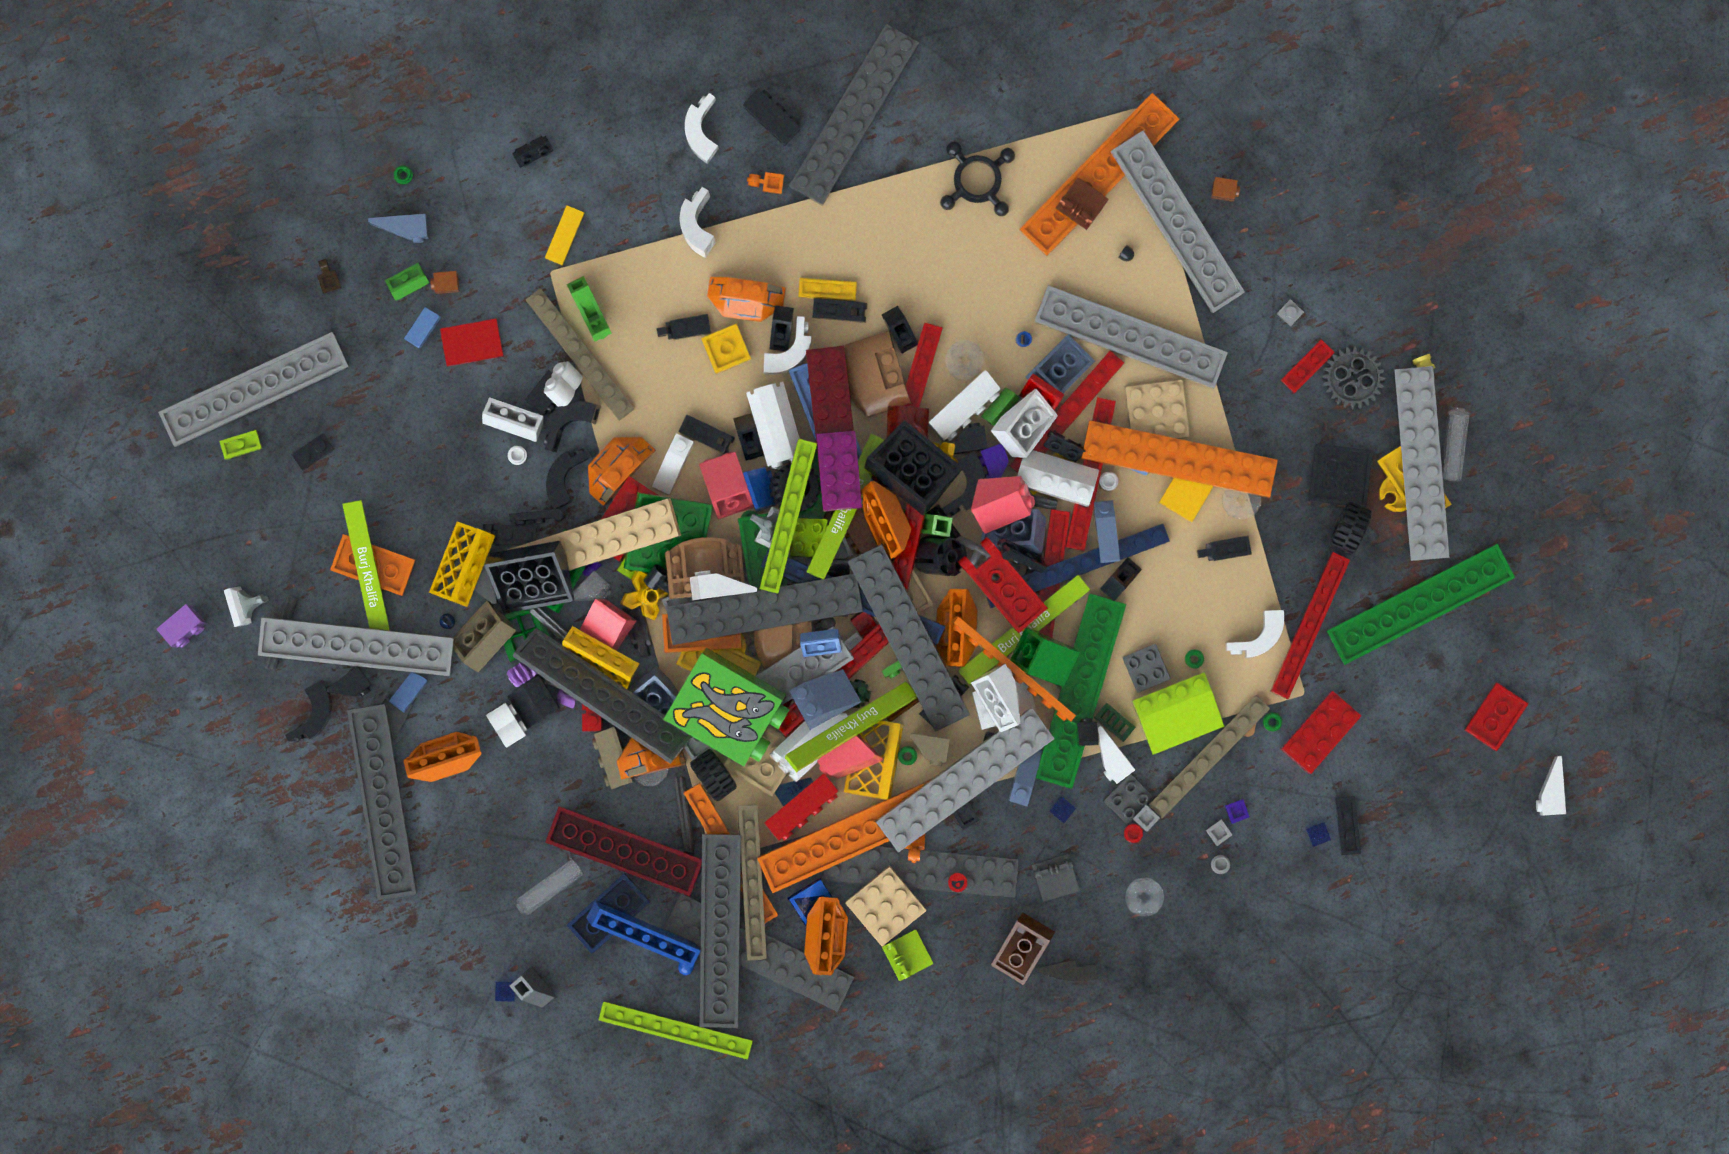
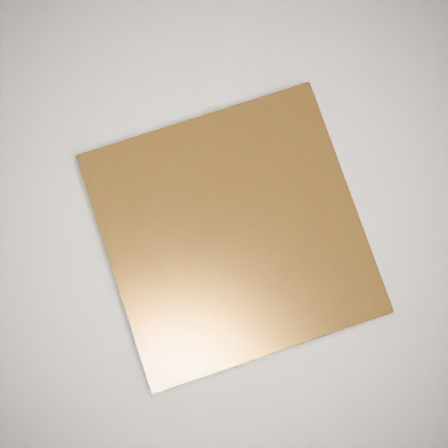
M1130 109L965 155V158L981 155L995 161L1000 157L1001 151L1005 148H1011L1015 152V159L1011 163H1004L999 167L1002 180L996 196L1000 201L1006 202L1009 206V212L1005 216L995 214L994 205L990 200L984 203H972L960 197L955 201L953 209L944 210L941 207V198L956 192L954 173L960 162L954 158L832 192L823 206L811 199L703 228L702 230L714 236L716 242L706 258L692 250L682 234L551 271L550 275L561 315L634 408L632 412L619 421L576 366L577 371L583 376L580 384L585 402L601 406L596 424L592 423L599 452L614 437H642L656 451L631 476L633 479L659 496L712 504L699 464L707 459L720 457L723 453L678 432L686 415L735 437L734 442L730 443L728 447V453L736 452L743 473L765 467L766 471L771 470L772 476H774L777 470L767 466L765 455L745 460L733 418L752 413L746 392L750 391L752 395L756 388L774 383L779 387L780 382L784 383L799 438L816 443L789 372L777 375L764 374V353L779 354L785 352L769 349L773 314L762 322L723 317L707 296L710 277L738 278L785 287L783 307L794 308L789 349L793 346L796 339L797 316L805 317V322H808V333H804V336L812 337L810 349L843 345L845 348L846 344L889 331L881 315L896 306L900 308L906 317L917 342H919L924 322L942 327L939 343L914 424V428L931 442L939 443V445L943 441L928 426L929 421L983 371L986 370L1000 387L999 394L1006 387L1018 396L1028 381L1026 376L1068 335L1035 322L1048 285L1205 344L1183 266L1126 176L1105 196L1109 200L1090 227L1085 230L1080 225H1077L1048 256L1039 250L1019 230L1136 109ZM971 163L961 173V183L964 189L974 195L987 193L995 182L992 169L984 163ZM1126 245L1134 251V258L1128 262L1118 258ZM584 276L612 334L604 339H599L595 342L566 285ZM800 278L857 282L856 302L867 303V310H865L864 315L866 323L812 318L814 299L798 297ZM852 308L851 315H857V309ZM708 314L711 334L737 324L751 360L716 374L701 338L710 334L679 340H668V336L658 337L657 328L666 327V322ZM1023 331L1030 333L1032 337L1031 344L1027 347L1018 346L1015 340L1018 333ZM891 335L906 384L917 346L901 353ZM1021 335V344H1023L1024 335ZM1071 336L1095 362L1063 393L1065 395L1055 409V412L1111 350ZM1114 351L1111 352L1124 362L1123 366L1062 434L1065 436V440L1071 439L1078 444L1080 443L1084 448L1089 420L1092 421L1097 397L1116 401L1111 425L1130 429L1125 387L1183 380L1190 437L1180 439L1235 451L1217 384L1213 389ZM807 357L798 366L806 364ZM850 397L854 431L856 432L860 449L863 451L870 434L885 440L892 433L899 408L867 417ZM990 401L984 405L986 409L978 416L974 414L970 418L972 420L970 424L980 423V426L984 425L988 448L1001 444L991 432L994 426L981 417L992 404ZM960 427L956 431L958 435L950 442L948 440L945 442L954 444L964 429ZM677 433L693 441L695 444L670 495L652 487ZM719 437L716 443L721 445L724 439ZM1005 449L1009 462L1002 477H1016L1018 473L1009 466L1016 457H1012ZM1050 449L1046 452L1047 455L1051 456L1056 453ZM975 451L977 457L981 456V451ZM972 452L954 454L953 456L957 461H960ZM1080 457L1076 463L1083 465L1084 459ZM1103 463L1101 475L1105 472L1115 473L1118 477V485L1114 490L1106 491L1098 484L1095 502L1113 500L1118 540L1164 524L1170 542L1129 557L1142 570L1115 600L1126 604V608L1092 722H1098L1094 717L1107 703L1136 727L1123 742L1102 725L1118 747L1147 740L1131 701L1204 672L1221 718L1238 714L1256 695L1267 706L1303 696L1304 688L1300 675L1289 699L1270 692L1291 645L1285 622L1278 641L1271 649L1261 655L1245 658V651L1238 655H1231L1230 651H1226V643L1251 642L1261 634L1263 629V611L1281 610L1248 493L1213 486L1191 523L1159 504L1173 480L1172 477L1153 473L1143 475L1128 468ZM984 466V479H986L985 474H988L986 467ZM963 471L959 473L928 511L938 504L943 508L964 493L967 481ZM619 489V490L617 491V493L612 497L613 500H614V498L616 497V495L618 494V492L620 491V489ZM1037 492L1035 496L1056 499L1058 501L1056 510L1070 512L1068 537L1075 503ZM779 504L776 505V506H773L774 508L780 510V508H778V507H779ZM963 506L959 507L961 511L954 516L947 515L949 518H953L952 523L962 537L981 545L982 529L971 509L966 512ZM1034 506L1032 509H1038L1046 517L1044 549L1042 552L1044 560L1051 509ZM712 507L707 537L726 539L734 545H741L742 561L745 562L738 518H741L742 514L748 510L718 519L714 507ZM755 507L748 510L755 511L760 515L769 513L771 507L756 512ZM1094 508L1085 551L1065 548L1064 560L1099 548ZM827 511L823 518L828 519V524L832 518L830 514L832 511ZM921 534L920 539L923 538V537H926V536H933V535ZM1249 536L1252 555L1219 561H1209L1208 557L1198 558L1197 550L1206 549V544L1210 542ZM850 537L845 538L852 553V556L846 559H852L860 555V553L856 555L851 545L853 542ZM965 547L967 558L970 560L974 551ZM981 555L976 565L979 566L987 557ZM1009 559V561L1020 566L1018 573L1020 576H1024L1027 566L1021 563L1017 564L1013 559ZM1125 559L1079 575L1090 588V591L1055 618L1053 639L1072 648L1074 647L1089 593L1112 600L1100 588ZM914 565L913 570L933 603L930 607L919 612V615L936 622L937 608L948 594V591L950 589H968L978 610L977 632L992 644L1012 628V625L996 607L990 609L986 595L963 568L960 569L961 573L956 576H942L922 573ZM1068 579V580H1066V581H1063V582H1060V588H1059V590H1060L1070 579ZM666 597L659 598L657 602L660 611L656 619L651 620L646 617L659 668L670 679L678 692H680L691 671L676 665L681 652H664L662 614H667V611L662 602V599ZM858 613L849 614L848 617H833L836 621L834 628L839 630V635L842 636L844 642L856 632L861 637L850 621ZM870 615L878 626V623L876 622L874 616ZM821 620L812 621V624L818 623ZM754 631L742 633L746 640L745 654L760 661L758 656H752L748 652L749 643L754 641ZM890 643L849 679L850 681L855 679L863 680L866 682L865 684H868V690L872 692L870 701L865 702V706L905 681L912 688L902 668L899 670L900 674L892 679L889 676L885 678L881 672L898 661ZM1156 644L1171 679L1137 693L1123 657ZM978 645L972 653L969 660L967 661V663L970 662L973 658H975L978 654H980L984 649ZM1193 649L1201 651L1204 655L1203 665L1196 669L1188 667L1185 663L1187 652ZM1013 652L1007 656L1008 659H1011ZM1193 655L1191 657V661L1193 663H1196L1198 661V657ZM761 664L757 674L765 670L762 667L763 664ZM946 666L951 678L956 674L961 683L969 686L968 690L961 696L970 713L969 716L935 732L933 727L919 715L923 707L918 702L892 721L893 723L904 725L900 749L905 746L914 748L917 752V760L912 765L907 766L903 765L898 759L891 797L935 778L983 743L986 732L995 734L999 731L997 726L981 730L972 692L976 690L973 685L970 686L958 671L963 666ZM1029 675L1058 700L1061 686ZM1037 694L1033 696L1036 712L1049 730L1055 709L1053 707L1047 708L1041 702L1043 699ZM860 705V708L852 707L843 713L850 716L864 706ZM1108 710L1102 719L1105 720L1111 712ZM1113 715L1108 724L1111 725L1117 717ZM1121 720L1114 726L1115 730L1122 724ZM770 724L768 725V726H770L771 728H773V729H775L776 731H778L779 733H781L777 728L773 727V726L770 725ZM882 725L876 730L884 738L889 734L890 726ZM1125 725L1119 734L1123 735L1129 726ZM872 727L863 731V735L872 730ZM875 732L865 737L871 746L880 740ZM911 733L950 739L947 762L942 763V766L930 765V761L924 758L911 740ZM882 742L873 748L880 756L886 751ZM1085 746L1082 757L1100 753V746ZM685 748L682 750L692 787L698 783L702 785L730 834H739L738 806L758 805L760 848L784 841L783 839L779 841L764 822L823 774L819 769L820 765L818 763L797 782L789 776L788 772L771 797L725 767L735 781L737 788L721 800L716 801L711 797L692 770L690 765L691 757ZM713 749L712 751L724 765L728 757ZM906 752L904 758L909 760L911 753ZM880 763L870 767L875 776L880 774L883 768ZM1017 767L998 781L1015 777ZM868 769L859 775L864 784L873 779ZM827 776L839 791L836 793L838 797L830 804L825 802L821 806L823 810L816 816L811 814L806 819L809 822L800 829L795 827L792 830L794 834L787 840L808 835L885 799L845 793L846 776L839 779ZM857 777L850 781V790H857L862 786ZM876 781L866 786L870 793L878 794L879 785Z

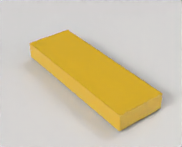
M566 205L545 259L563 266L585 214L584 212Z
M800 278L798 297L856 302L857 282Z

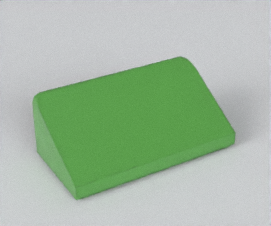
M419 262L385 280L396 301L429 284Z
M1005 387L1000 396L993 401L981 417L992 426H995L1001 416L1008 412L1020 398Z

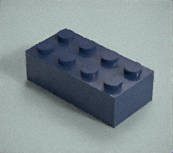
M624 873L566 926L593 954L613 936L608 932L591 926L586 917L595 901L632 917L636 916L651 901Z

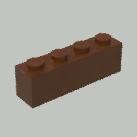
M857 508L845 534V538L850 537L853 542L851 547L856 555L878 546L860 508Z

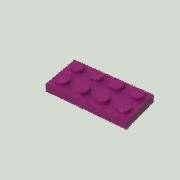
M846 431L817 434L823 511L862 508L856 432Z

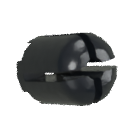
M926 536L919 541L916 554L918 559H915L914 565L920 572L925 574L956 576L961 573L960 569L962 568L958 561L964 556L967 557L965 545L961 544L956 538Z

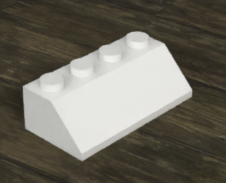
M986 370L983 371L929 421L928 426L943 442L946 440L950 442L958 435L956 431L960 427L964 429L972 422L970 418L974 414L978 416L986 409L984 405L988 401L992 403L1000 396L998 393L1000 387Z
M1032 450L1027 458H1022L1017 476L1022 477L1030 490L1089 507L1099 470Z

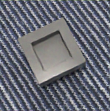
M1290 299L1277 315L1291 327L1304 311Z
M1147 805L1133 818L1146 832L1160 819Z
M1222 819L1205 830L1216 846L1232 836V833Z

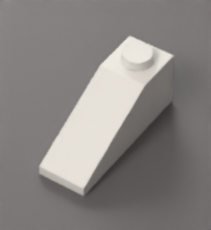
M676 433L652 487L670 495L695 444L693 441Z
M1097 722L1100 752L1105 768L1103 773L1109 781L1114 780L1117 784L1135 771V769L1102 725Z
M1562 756L1554 757L1540 791L1539 800H1536V810L1540 812V815L1566 814Z

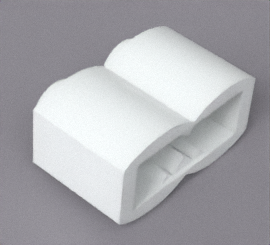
M569 361L558 363L553 368L552 377L545 383L544 393L558 407L566 406L574 397L575 390L580 385L583 376Z
M504 703L486 716L507 748L527 736L525 733L527 728L522 720L518 722L515 715L517 712L513 705L510 704L508 706L507 703Z

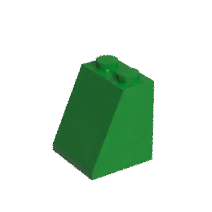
M1026 627L1010 660L1027 674L1064 687L1074 664L1078 660L1080 652L1067 644Z

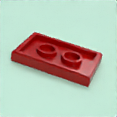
M497 319L440 329L447 367L504 357Z
M1496 682L1464 730L1493 750L1498 751L1529 703Z

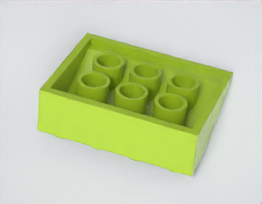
M1205 672L1131 701L1152 755L1224 727Z

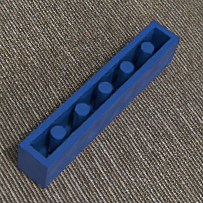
M596 901L586 917L591 926L689 967H693L701 952L696 943Z

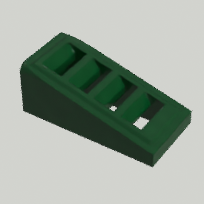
M1107 703L1094 717V719L1123 742L1136 728ZM1109 710L1111 713L1103 720L1102 717ZM1115 715L1117 718L1109 725V720ZM1121 720L1122 724L1115 730L1114 726ZM1125 725L1129 726L1123 735L1119 734Z

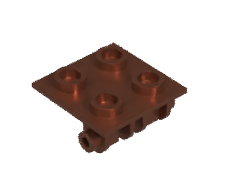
M1077 178L1065 196L1062 197L1056 209L1087 230L1109 199L1080 178Z

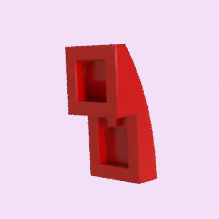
M860 612L850 619L862 638H865L877 626L872 617L865 612Z

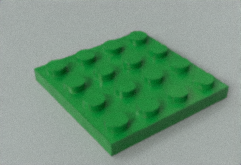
M638 492L635 509L669 499L670 497ZM671 498L681 536L626 553L623 568L649 573L654 565L658 564L667 570L665 552L670 551L682 542L707 537L713 505Z

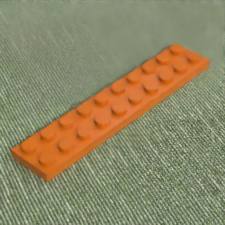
M1151 93L1019 230L1039 250L1048 256L1078 225L1056 209L1060 200L1065 196L1075 180L1080 178L1099 193L1106 196L1125 177L1110 151L1141 131L1145 132L1154 147L1180 119L1160 99Z
M1090 420L1083 448L1086 451L1083 452L1081 459L1268 498L1271 496L1278 461L1273 458Z
M930 780L757 857L771 892L775 893L888 842L889 839L878 826L876 820Z

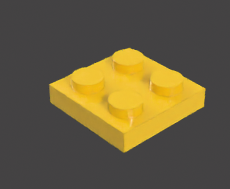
M737 324L701 338L716 374L751 360Z

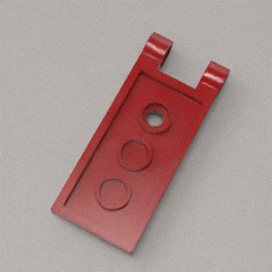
M986 537L980 544L990 557L977 568L966 556L961 558L958 563L1017 633H1020L1048 608L1008 560L1003 559L1001 552L993 542ZM998 573L999 579L993 580V574Z

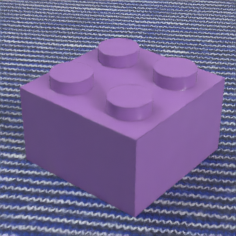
M185 604L161 624L157 631L171 647L183 648L190 642L189 638L195 634L197 636L205 629L203 626L207 623L193 606Z

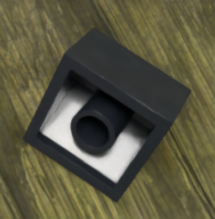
M537 676L508 696L527 729L560 710L559 705L541 676Z

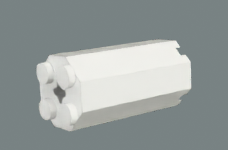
M780 382L779 387L774 383L756 388L752 395L750 391L746 392L767 466L772 467L773 470H778L784 467L783 464L792 463L797 441L800 438L784 383Z
M842 712L811 730L804 721L770 753V756L777 763L780 762L778 766L785 774L789 772V776L795 782L799 781L819 759L796 772L785 759V755L842 721L848 715Z

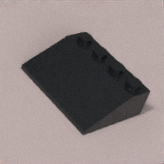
M905 420L867 457L865 464L867 471L923 516L963 470L962 466Z
M561 541L490 553L484 564L503 614L574 601L567 556Z

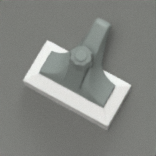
M771 507L767 517L752 514L750 520L761 528L755 542L770 548L779 509Z
M241 586L224 590L234 627L250 624L254 609L269 601L267 595H248L242 590Z

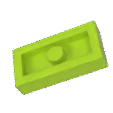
M257 430L219 441L225 460L262 449Z

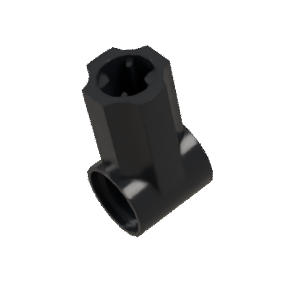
M655 564L643 579L644 583L653 590L659 588L669 593L667 570Z

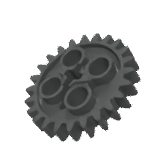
M1355 346L1352 352H1350L1348 347L1345 348V353L1339 350V357L1333 354L1332 359L1334 361L1328 360L1326 362L1330 368L1325 367L1323 369L1328 373L1322 376V378L1327 379L1323 386H1329L1326 393L1332 392L1333 395L1330 399L1332 400L1336 397L1337 405L1342 401L1343 408L1350 404L1351 409H1354L1355 404H1357L1360 409L1362 408V402L1368 406V399L1375 401L1374 394H1381L1377 389L1384 387L1380 383V381L1385 380L1384 377L1380 376L1384 370L1378 369L1382 363L1374 362L1377 356L1371 358V351L1364 354V348L1357 352ZM1359 360L1362 363V369L1356 370L1353 367V361ZM1366 369L1369 370L1368 373L1358 377L1356 379V383L1354 380H1352L1341 387L1338 385L1339 383L1349 379L1351 377V373L1354 376ZM1336 370H1344L1345 378H1338L1336 376ZM1362 378H1370L1371 386H1364ZM1345 387H1353L1354 395H1347L1345 393Z

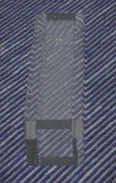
M1455 407L1454 410L1448 412L1442 458L1443 480L1460 482L1462 480L1470 412H1465L1464 408Z
M571 859L516 900L518 902L516 907L522 915L524 913L527 916L582 877L584 875L583 871L575 860Z

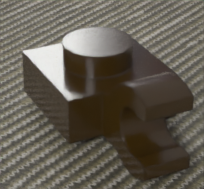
M326 259L318 261L322 274L317 275L322 293L326 294L341 289L336 270L330 271Z

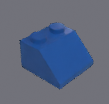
M763 467L743 473L756 512L778 505V503L774 504L773 500L775 499L770 496L772 489H769V485L773 477L771 470L766 471V468Z

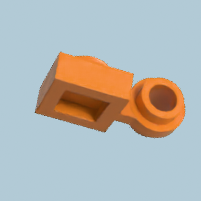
M765 172L764 179H760L761 176L756 174H749V177H747L746 182H748V186L759 187L760 184H763L762 192L782 194L784 175Z
M925 834L905 847V849H909L908 861H912V863L920 861V850H924Z

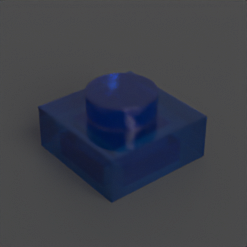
M1060 797L1049 812L1062 823H1065L1076 808L1063 797Z
M1324 822L1306 829L1312 847L1331 840Z
M496 981L495 1001L515 1002V992L510 987L513 982Z

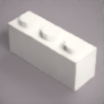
M490 397L482 413L483 424L537 442L543 428L542 415Z

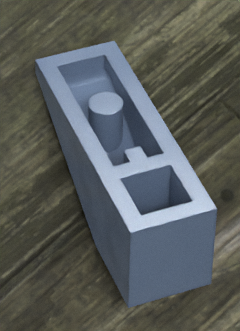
M426 214L368 218V222L371 225L405 239L413 240V243L425 242L424 239H429L428 217Z
M1113 500L1094 502V519L1101 563L1120 561Z
M1042 749L1018 765L1008 797L1010 802L1028 807Z

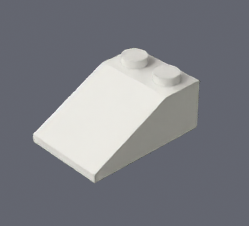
M1034 389L1001 416L991 432L1012 457L1027 458L1058 415L1040 392Z
M710 570L695 572V576L690 577L692 600L757 592L756 587L717 573L711 574Z
M1006 664L986 672L971 682L999 731L1002 732L1021 724L1016 682L1012 671Z
M1015 681L1019 714H1023L1031 707L1037 714L1033 696L1026 690L1028 686L1023 682L1019 684ZM976 691L972 692L981 730L995 727L996 724Z

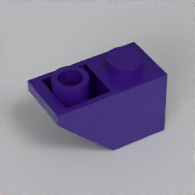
M998 444L980 452L981 456H978L982 467L985 466L987 469L986 479L1001 478L1008 465L1009 460L1002 444Z

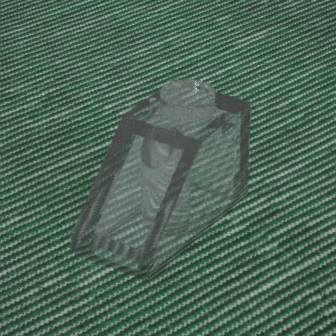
M593 571L573 592V602L606 599L611 594L610 589L612 587L597 572Z

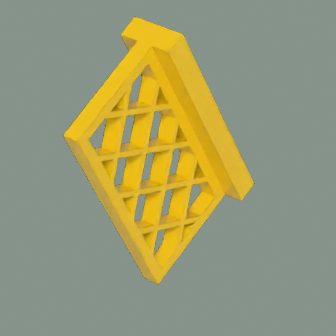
M457 521L429 593L468 607L495 535ZM461 528H464L465 535L459 537ZM466 540L468 546L462 549L461 543ZM457 546L458 553L452 555L453 549ZM459 558L461 564L455 567L454 561ZM450 564L451 570L445 573L446 566ZM452 576L453 582L448 585L447 579ZM443 582L444 588L437 592L439 584Z
M572 626L564 638L562 646L577 656V653L581 654V659L603 672L615 682L620 681L621 686L628 690L639 663Z
M879 721L876 723L879 725L876 727L874 725L871 726L872 730L865 735L861 732L860 735L870 745L865 737L875 732L880 740L871 747L874 748L881 742L885 746L886 751L881 756L884 758V762H879L883 767L882 772L875 776L870 769L871 766L858 773L854 772L855 775L852 777V774L847 775L844 787L845 793L888 800L892 795L904 725ZM882 725L890 726L889 734L884 738L876 730ZM868 769L873 779L864 784L859 775ZM857 777L862 786L857 790H850V781ZM876 781L879 785L878 794L870 793L866 786Z

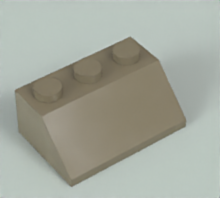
M486 600L454 636L453 649L465 665L479 672L505 642L512 637L516 629L496 607Z
M617 727L595 733V738L592 739L595 750L599 749L601 757H598L600 767L605 768L607 774L604 775L606 786L615 789L634 783L633 777L621 780L617 759L621 756L624 748Z
M911 733V740L924 758L930 761V765L942 766V763L947 762L950 739Z

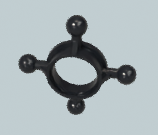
M950 142L947 145L946 151L949 156L956 157L960 164L954 173L956 192L952 195L943 196L940 200L941 207L944 210L953 209L955 201L960 197L972 203H984L990 200L994 205L996 215H1007L1009 212L1008 204L1000 201L996 196L1002 180L999 167L1004 163H1011L1015 159V152L1011 148H1005L1001 151L1000 157L995 161L981 155L965 158L961 153V145L958 142ZM971 163H984L994 173V185L985 194H971L964 189L961 183V173Z

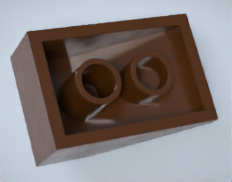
M1022 912L991 966L1024 985L1054 936L1055 931Z

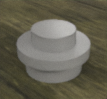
M1217 855L1211 861V868L1217 874H1224L1230 869V861L1224 855Z

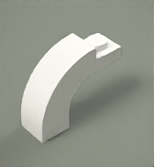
M710 93L700 99L697 104L699 108L691 104L685 118V134L692 151L707 164L719 149L718 145L703 134L701 128L703 118L716 101V98Z
M702 187L699 192L696 191L694 193L692 202L687 199L684 200L680 210V226L685 241L690 248L706 258L716 242L713 235L702 230L697 224L698 216L710 198L709 190Z
M797 316L796 339L789 350L779 354L764 353V374L777 375L786 373L790 369L797 367L805 359L806 350L810 349L812 340L811 336H804V333H808V322H805V317Z
M1284 610L1263 611V629L1261 634L1251 642L1226 643V651H1230L1231 655L1242 654V651H1245V658H1251L1271 649L1282 633Z

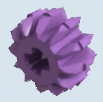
M522 662L507 672L508 679L515 687L521 686L538 674Z

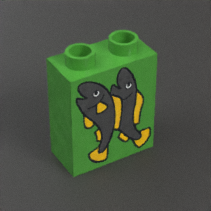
M705 648L663 720L740 765L745 766L750 757L760 762L771 743L764 739L762 735L769 724L779 729L790 709L781 704L786 696L785 693L710 649Z

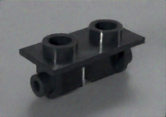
M540 136L531 141L532 148L530 149L527 144L515 149V152L512 154L520 168L554 151L546 136Z
M1056 430L1048 432V439L1043 444L1044 447L1075 463L1080 459L1083 452L1086 451L1080 443L1078 444L1071 439L1065 440V436L1057 433Z

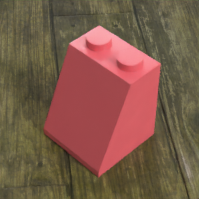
M736 452L725 453L720 457L707 459L699 464L718 519L754 508Z
M1021 476L978 479L971 510L982 531L989 533L1030 516L1035 500L1028 490V485L1025 484Z
M595 599L580 630L617 651L637 620L607 599Z
M858 734L822 756L817 763L820 765V771L826 776L839 779L879 763L883 758Z

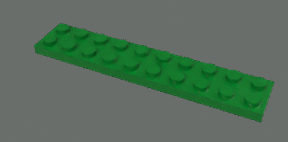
M1496 544L1326 632L1343 665H1346L1514 579L1515 576L1499 545Z
M1089 593L1073 647L1080 652L1078 660L1070 672L1069 679L1064 687L1061 688L1058 701L1076 716L1072 721L1067 719L1063 721L1056 715L1058 711H1054L1049 732L1054 737V740L1044 746L1036 774L1037 779L1070 789L1073 788L1085 747L1077 746L1076 723H1080L1081 719L1092 718L1093 720L1126 604Z

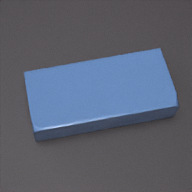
M425 307L404 339L421 349L441 317Z
M838 629L800 634L803 657L842 652Z
M411 672L389 702L404 713L425 687L428 680Z

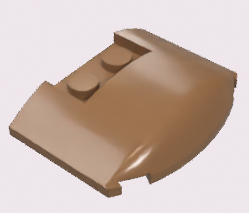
M890 331L845 345L850 397L854 404L865 413V416L871 417L911 404Z
M705 537L682 542L670 551L665 552L670 599L692 597L690 577H694L695 572L710 570L711 574L717 573L745 583L742 551L739 544L734 545L726 539Z
M812 621L754 631L755 649L763 664L762 667L767 669L801 647L800 634L812 632Z

